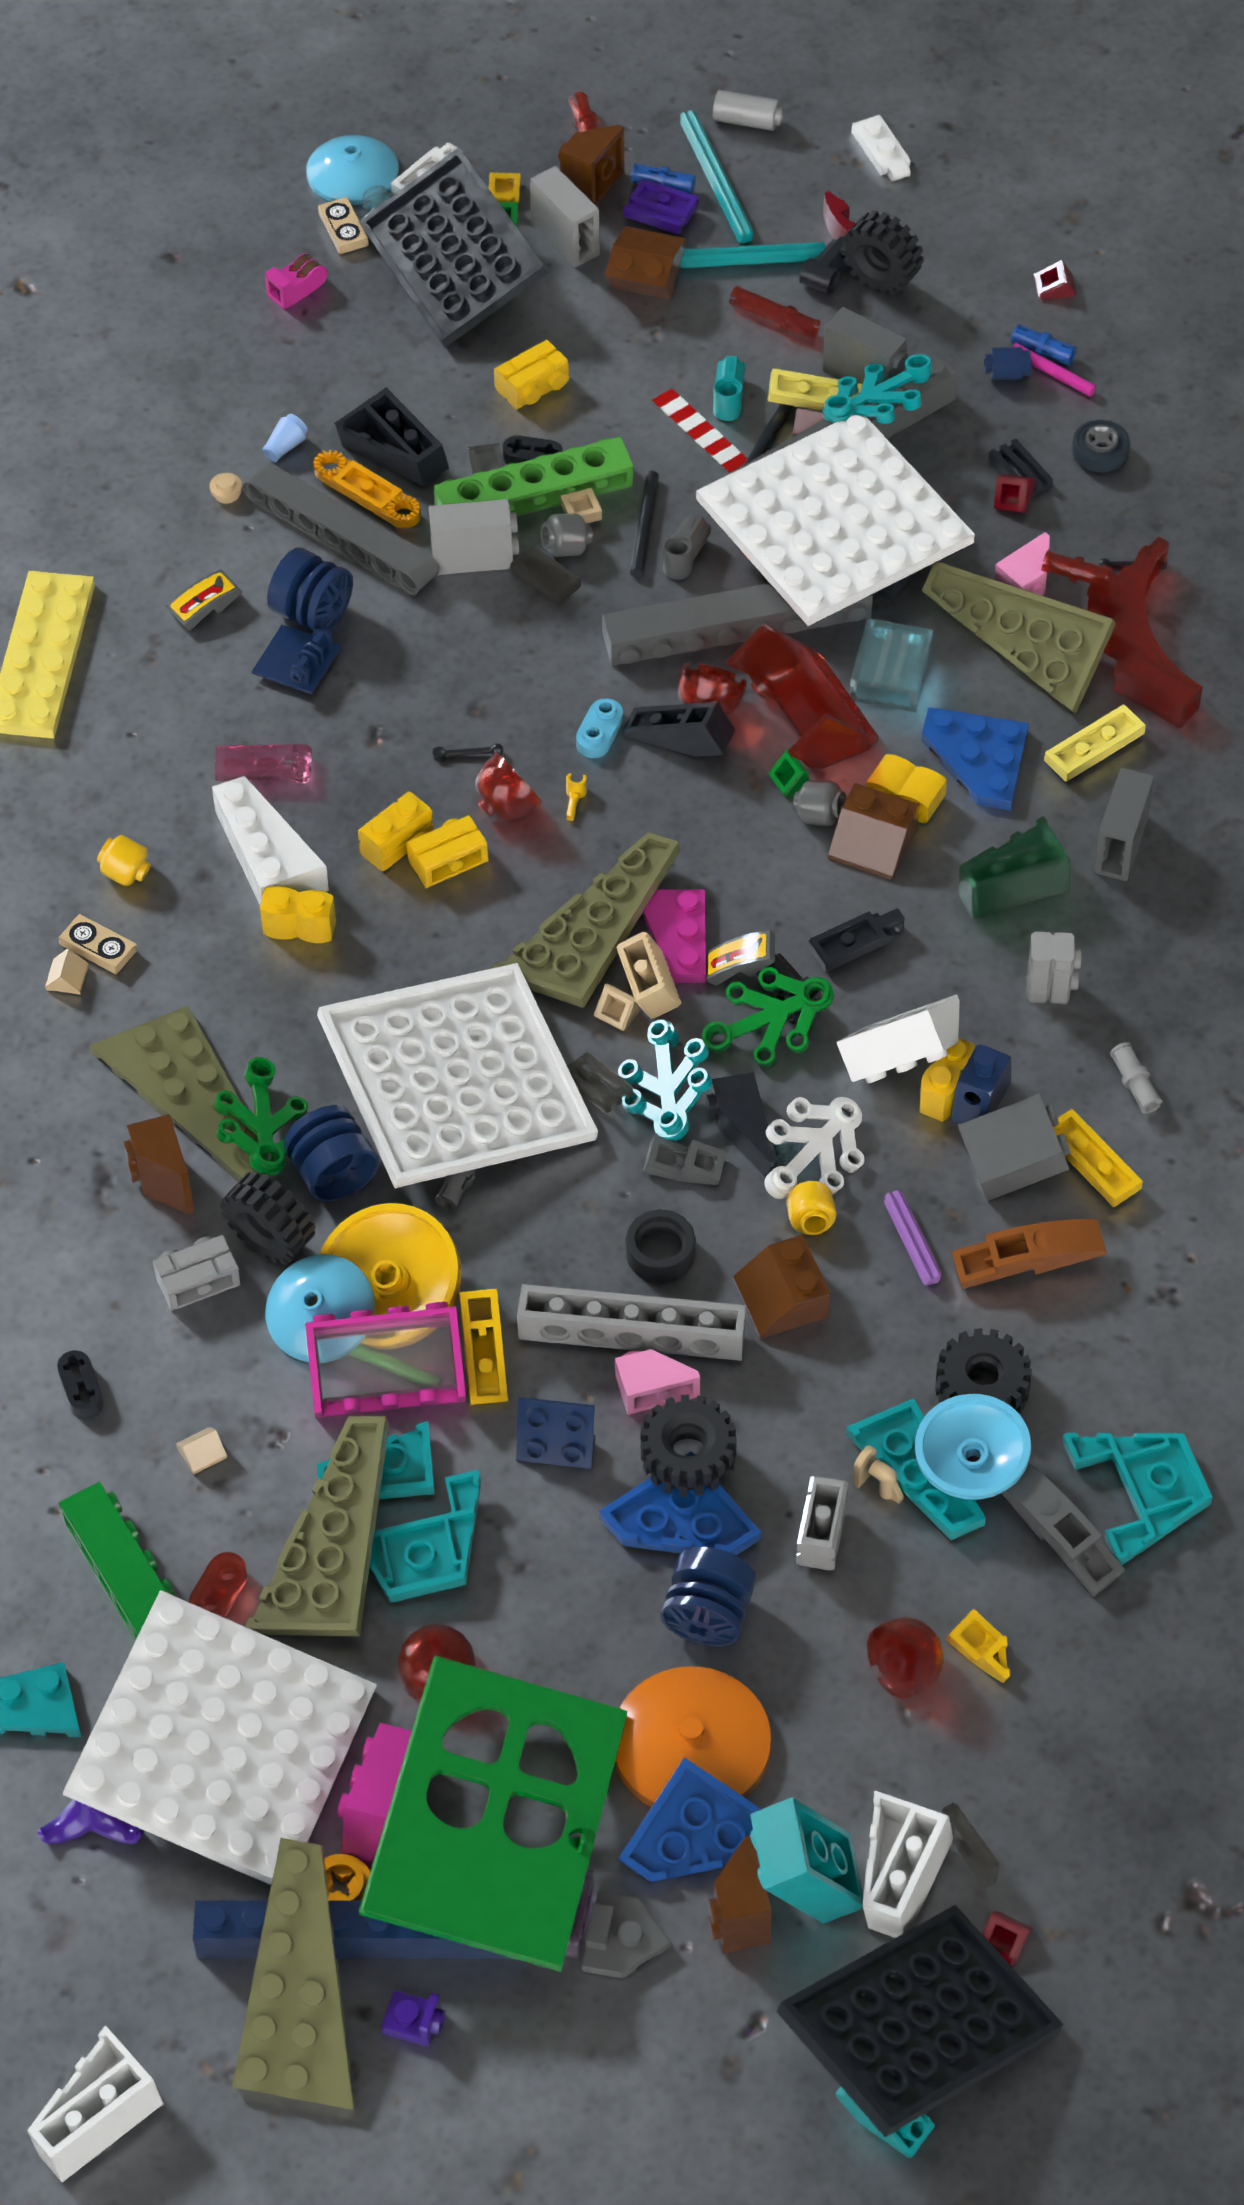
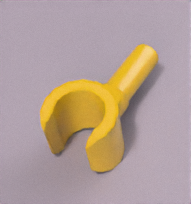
M572 773L566 776V794L569 796L566 819L569 821H573L575 818L579 798L586 795L587 777L585 774H583L581 782H572Z

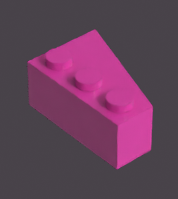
M383 1723L379 1724L374 1738H367L362 1753V1766L355 1765L350 1780L351 1791L349 1794L343 1793L338 1807V1817L343 1818L341 1854L357 1857L365 1863L369 1870H371L412 1733L411 1730Z

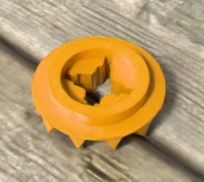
M334 1854L325 1857L329 1890L328 1899L362 1900L370 1875V1871L365 1863L357 1857L348 1854ZM332 1875L341 1883L350 1881L347 1884L349 1896L342 1894L339 1890L334 1893L331 1892L334 1889Z

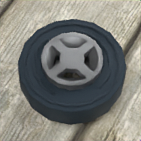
M1099 419L1088 421L1076 430L1071 449L1075 461L1081 467L1093 472L1104 473L1122 467L1129 457L1131 442L1127 431L1121 425Z

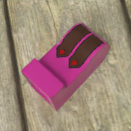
M303 253L292 264L285 266L281 270L273 267L265 272L267 296L282 309L286 310L322 286L327 278L328 271L310 254Z

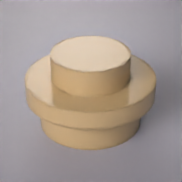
M221 473L210 481V492L218 502L232 503L239 498L242 492V481L235 474Z

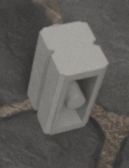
M1033 932L1031 934L1027 969V999L1029 1002L1046 1003L1049 1000L1050 1003L1067 1004L1070 1000L1071 990L1078 989L1081 948L1074 947V936L1072 933L1055 932L1054 935H1051L1050 932Z
M223 1235L215 1238L210 1236L200 1238L191 1247L180 1251L176 1249L165 1251L158 1259L153 1260L157 1282L171 1311L241 1285L237 1264Z
M817 1476L810 1478L808 1496L806 1497L797 1541L796 1564L829 1571L835 1569L848 1503L849 1483Z

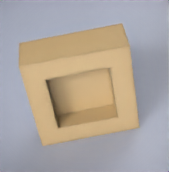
M592 488L561 495V506L565 514L577 513L584 518L586 524L602 520V510Z

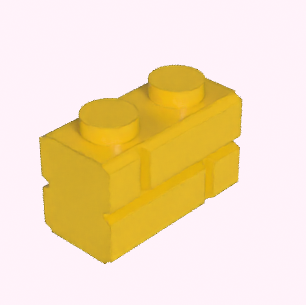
M545 340L494 368L496 391L503 398H507V401L516 410L526 404L532 405L542 395L551 390L561 389L569 381V362L561 352L556 351V348L548 340Z
M408 791L398 799V802L392 803L358 830L361 855L377 869L384 872L407 854L406 842L410 841L414 835L424 831L428 833L434 830L432 810L412 792Z
M470 815L459 820L457 818L449 819L442 827L428 833L424 831L419 832L410 841L406 842L408 861L415 873L418 874L425 888L488 862L486 839L480 830L477 829Z

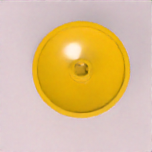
M397 1203L379 1204L356 1212L334 1229L319 1253L345 1258L354 1263L366 1275L374 1291V1315L388 1314V1308L397 1306H410L411 1311L426 1310L425 1305L434 1302H448V1307H453L460 1291L462 1277L461 1260L452 1237L433 1216L410 1205ZM438 1327L366 1335L360 1344L375 1350L399 1349L424 1339Z

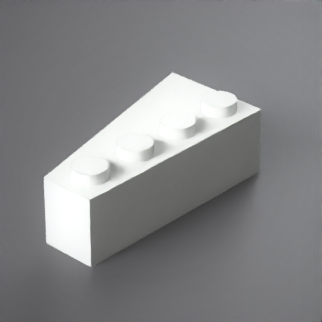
M245 776L212 787L215 812L260 905L264 889L268 887L282 886L298 892L306 890L329 891L326 865Z

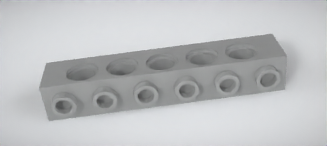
M522 1284L517 1313L518 1339L635 1351L652 1349L658 1353L742 1361L746 1330V1305Z

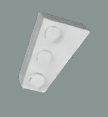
M874 1791L873 1823L870 1829L871 1842L869 1859H867L862 1906L869 1929L896 1938L912 1929L954 1838L948 1815Z
M106 2025L98 2035L100 2040L86 2058L82 2056L76 2064V2072L63 2090L58 2088L27 2130L38 2155L61 2182H64L163 2105L152 2077Z

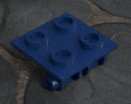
M281 625L253 668L252 674L312 695L339 653L342 645L332 642V632L325 626L315 629L311 635Z
M519 1397L516 1461L591 1469L592 1454L596 1435H593L595 1405Z

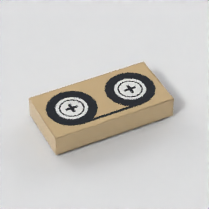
M347 197L318 205V213L339 254L368 246V237L358 222L359 220Z
M78 914L58 937L61 946L69 948L74 953L116 975L137 952L136 943L81 914Z

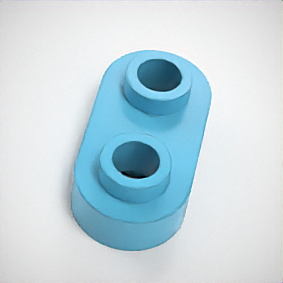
M600 699L590 706L576 734V747L581 755L588 758H599L609 751L623 724V709L617 701Z

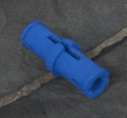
M635 163L632 169L631 183L639 184L643 178L693 194L696 175L671 171L669 167L665 166L656 168Z
M1017 324L1011 336L1012 344L1018 343L1042 357L1054 359L1067 366H1070L1077 352L1076 346L1061 342L1053 338L1052 334L1048 332H1036L1021 324Z

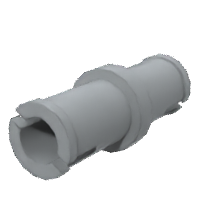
M1129 1042L1118 1044L1111 1050L1110 1056L1114 1059L1123 1075L1121 1080L1126 1089L1131 1090L1142 1113L1155 1111L1161 1106L1160 1103L1163 1101L1149 1080L1150 1072L1147 1067L1140 1064Z

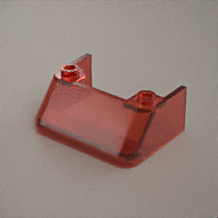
M763 624L726 661L730 667L749 675L753 681L750 685L756 694L764 699L768 696L779 704L801 737L788 750L790 756L801 760L810 769L814 767L824 769L870 750L879 741L877 733L829 664L813 648Z

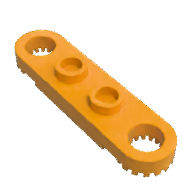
M329 450L327 453L323 451V454L319 453L318 457H315L314 472L320 481L398 528H411L420 521L421 507L419 501L417 502L416 498L413 499L412 496L404 494L400 488L354 460L350 461L345 458L341 452L338 454L336 450L334 452ZM326 464L338 465V467H336V470L334 468L332 469L333 471H331V469H329L328 471L326 468L323 469V466H325ZM401 509L413 511L410 515L407 514V517L405 515L401 517V514L398 515L397 513Z

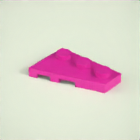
M705 889L656 890L644 909L643 914L649 932L652 933L656 944L663 951L671 977L674 979L673 982L706 983Z

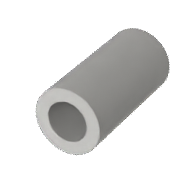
M718 90L714 102L713 120L774 131L776 125L781 126L784 107H779V100Z

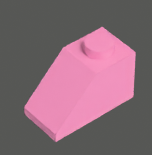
M1045 532L996 563L994 580L1043 596L1046 591L1050 536Z
M652 1349L641 1352L630 1351L622 1357L615 1358V1378L628 1415L650 1410L657 1404L665 1406V1399L671 1397L677 1403L681 1402V1395L689 1394V1399L700 1396L699 1372Z

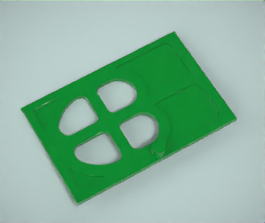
M435 1656L396 1783L359 1914L561 1972L628 1711ZM480 1710L497 1711L505 1716L508 1721V1729L500 1758L492 1764L450 1753L444 1749L442 1739L459 1720ZM546 1725L552 1727L565 1739L572 1751L576 1764L577 1780L573 1784L562 1785L527 1775L520 1770L519 1761L527 1732L532 1726ZM443 1774L486 1787L489 1797L484 1815L479 1823L468 1828H454L440 1821L432 1813L426 1801V1794L431 1779L436 1775ZM513 1796H521L561 1808L565 1813L566 1823L560 1839L549 1846L541 1848H525L512 1842L503 1828V1820L509 1799ZM581 1833V1837H580V1838H579V1837H574V1838L568 1839L569 1836H571L572 1834Z

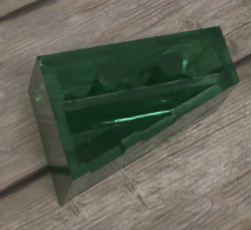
M1042 816L1035 821V826L1026 832L1021 833L1017 831L1010 835L1009 842L999 848L992 846L959 866V896L970 916L974 919L1070 891L1071 860L1047 820Z

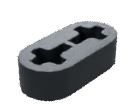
M520 435L508 437L502 445L503 460L507 465L529 461L542 455L563 452L561 444L556 441Z
M78 1350L68 1351L59 1358L57 1369L70 1410L78 1418H93L102 1411L103 1397L92 1363L84 1352ZM77 1365L80 1369L81 1378H74L70 1366ZM86 1390L91 1403L84 1405L79 1392Z

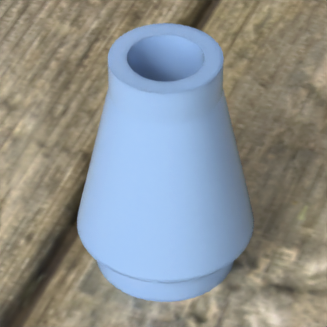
M293 414L281 417L268 442L262 448L263 453L270 460L277 462L280 457L306 439L307 426L300 418Z

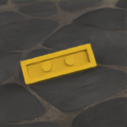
M1073 1109L1057 1118L1059 1125L1053 1127L1056 1136L1063 1133L1071 1151V1154L1065 1156V1158L1113 1208L1142 1189L1143 1181Z

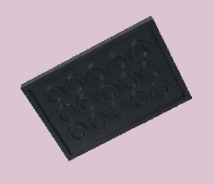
M459 147L358 221L445 348L549 273Z
M956 1905L951 1906L783 2000L776 2011L884 2137L889 2136L1056 2036L1064 2025Z

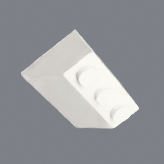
M957 994L868 1025L837 1041L836 1043L851 1081L855 1082L865 1078L867 1084L887 1077V1070L896 1068L897 1073H901L918 1066L916 1060L924 1057L930 1063L948 1056L946 1049L958 1043L960 1001Z

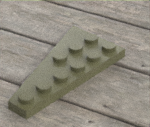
M938 561L935 562L922 589L923 593L1076 715L1116 625L1114 620Z
M647 832L618 857L619 863L606 874L601 872L592 880L593 885L582 895L580 893L574 895L539 926L538 933L526 943L521 941L512 949L513 954L502 964L498 961L490 969L518 963L531 991L584 1008L617 955V945L626 940L681 851L679 841Z
M189 1006L90 1045V1051L99 1061L102 1059L108 1064L117 1077L121 1080L124 1078L137 1090V1094L162 1116L170 1114L173 1125H178L187 1133L188 1138L195 1145H201L213 1156V1160L238 1182L246 1173L254 1171L249 1164L250 1155L235 1143H223L216 1136L220 1121L232 1119L239 1124L242 1132L258 1143L257 1135L232 1114L222 1115L214 1109V1102L220 1091L227 1090L236 1096L237 1094ZM221 1101L222 1103L229 1105L228 1102ZM224 1129L226 1132L232 1133L230 1130Z
M386 1416L348 1417L329 1455L331 1460L322 1479H317L312 1489L314 1495L307 1509L302 1510L277 1560L278 1568L269 1586H264L259 1597L261 1602L253 1618L249 1617L245 1625L246 1628L262 1635L360 1636L389 1429V1421Z
M280 1838L232 2087L356 2110L352 2092L351 2067L347 2052L346 2026L338 1963L335 1956V1938L333 1924L331 1923L323 1846Z

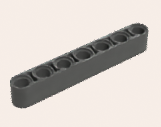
M265 463L243 484L244 493L254 504L408 594L416 595L439 572L437 563L426 552L274 464Z

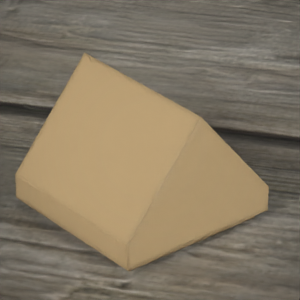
M69 948L53 959L45 986L46 990L81 994L88 963Z
M607 983L604 986L593 1016L625 1031L639 1014L640 1007L633 996Z
M211 1427L176 1443L177 1449L193 1475L227 1458L216 1429Z

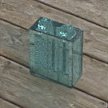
M867 618L851 676L850 701L916 712L932 654L934 630Z

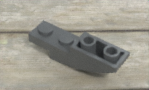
M1028 1463L1021 1478L1012 1487L1002 1492L1003 1496L1041 1541L1046 1539L1093 1597L1124 1573L1125 1569L1101 1542L1102 1535L1067 1496L1032 1464Z

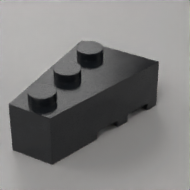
M387 387L335 422L342 447L422 486H425L449 469L443 444Z

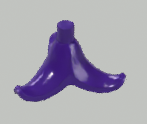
M74 1799L54 1820L37 1831L40 1839L47 1844L67 1842L90 1831L116 1842L134 1844L140 1840L145 1832L143 1829Z

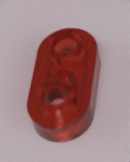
M223 1552L214 1556L189 1597V1603L203 1609L207 1605H215L216 1608L209 1612L225 1618L247 1581L246 1564L242 1557L232 1552ZM228 1573L234 1575V1577L229 1580H225L222 1578L223 1575Z

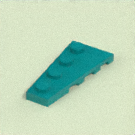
M914 1398L847 1426L846 1435L861 1451L868 1445L877 1449L876 1460H881L896 1471L897 1483L901 1491L950 1540L985 1526L986 1518L975 1499H961L950 1496L934 1487L921 1472L915 1454V1439L919 1425L925 1416Z

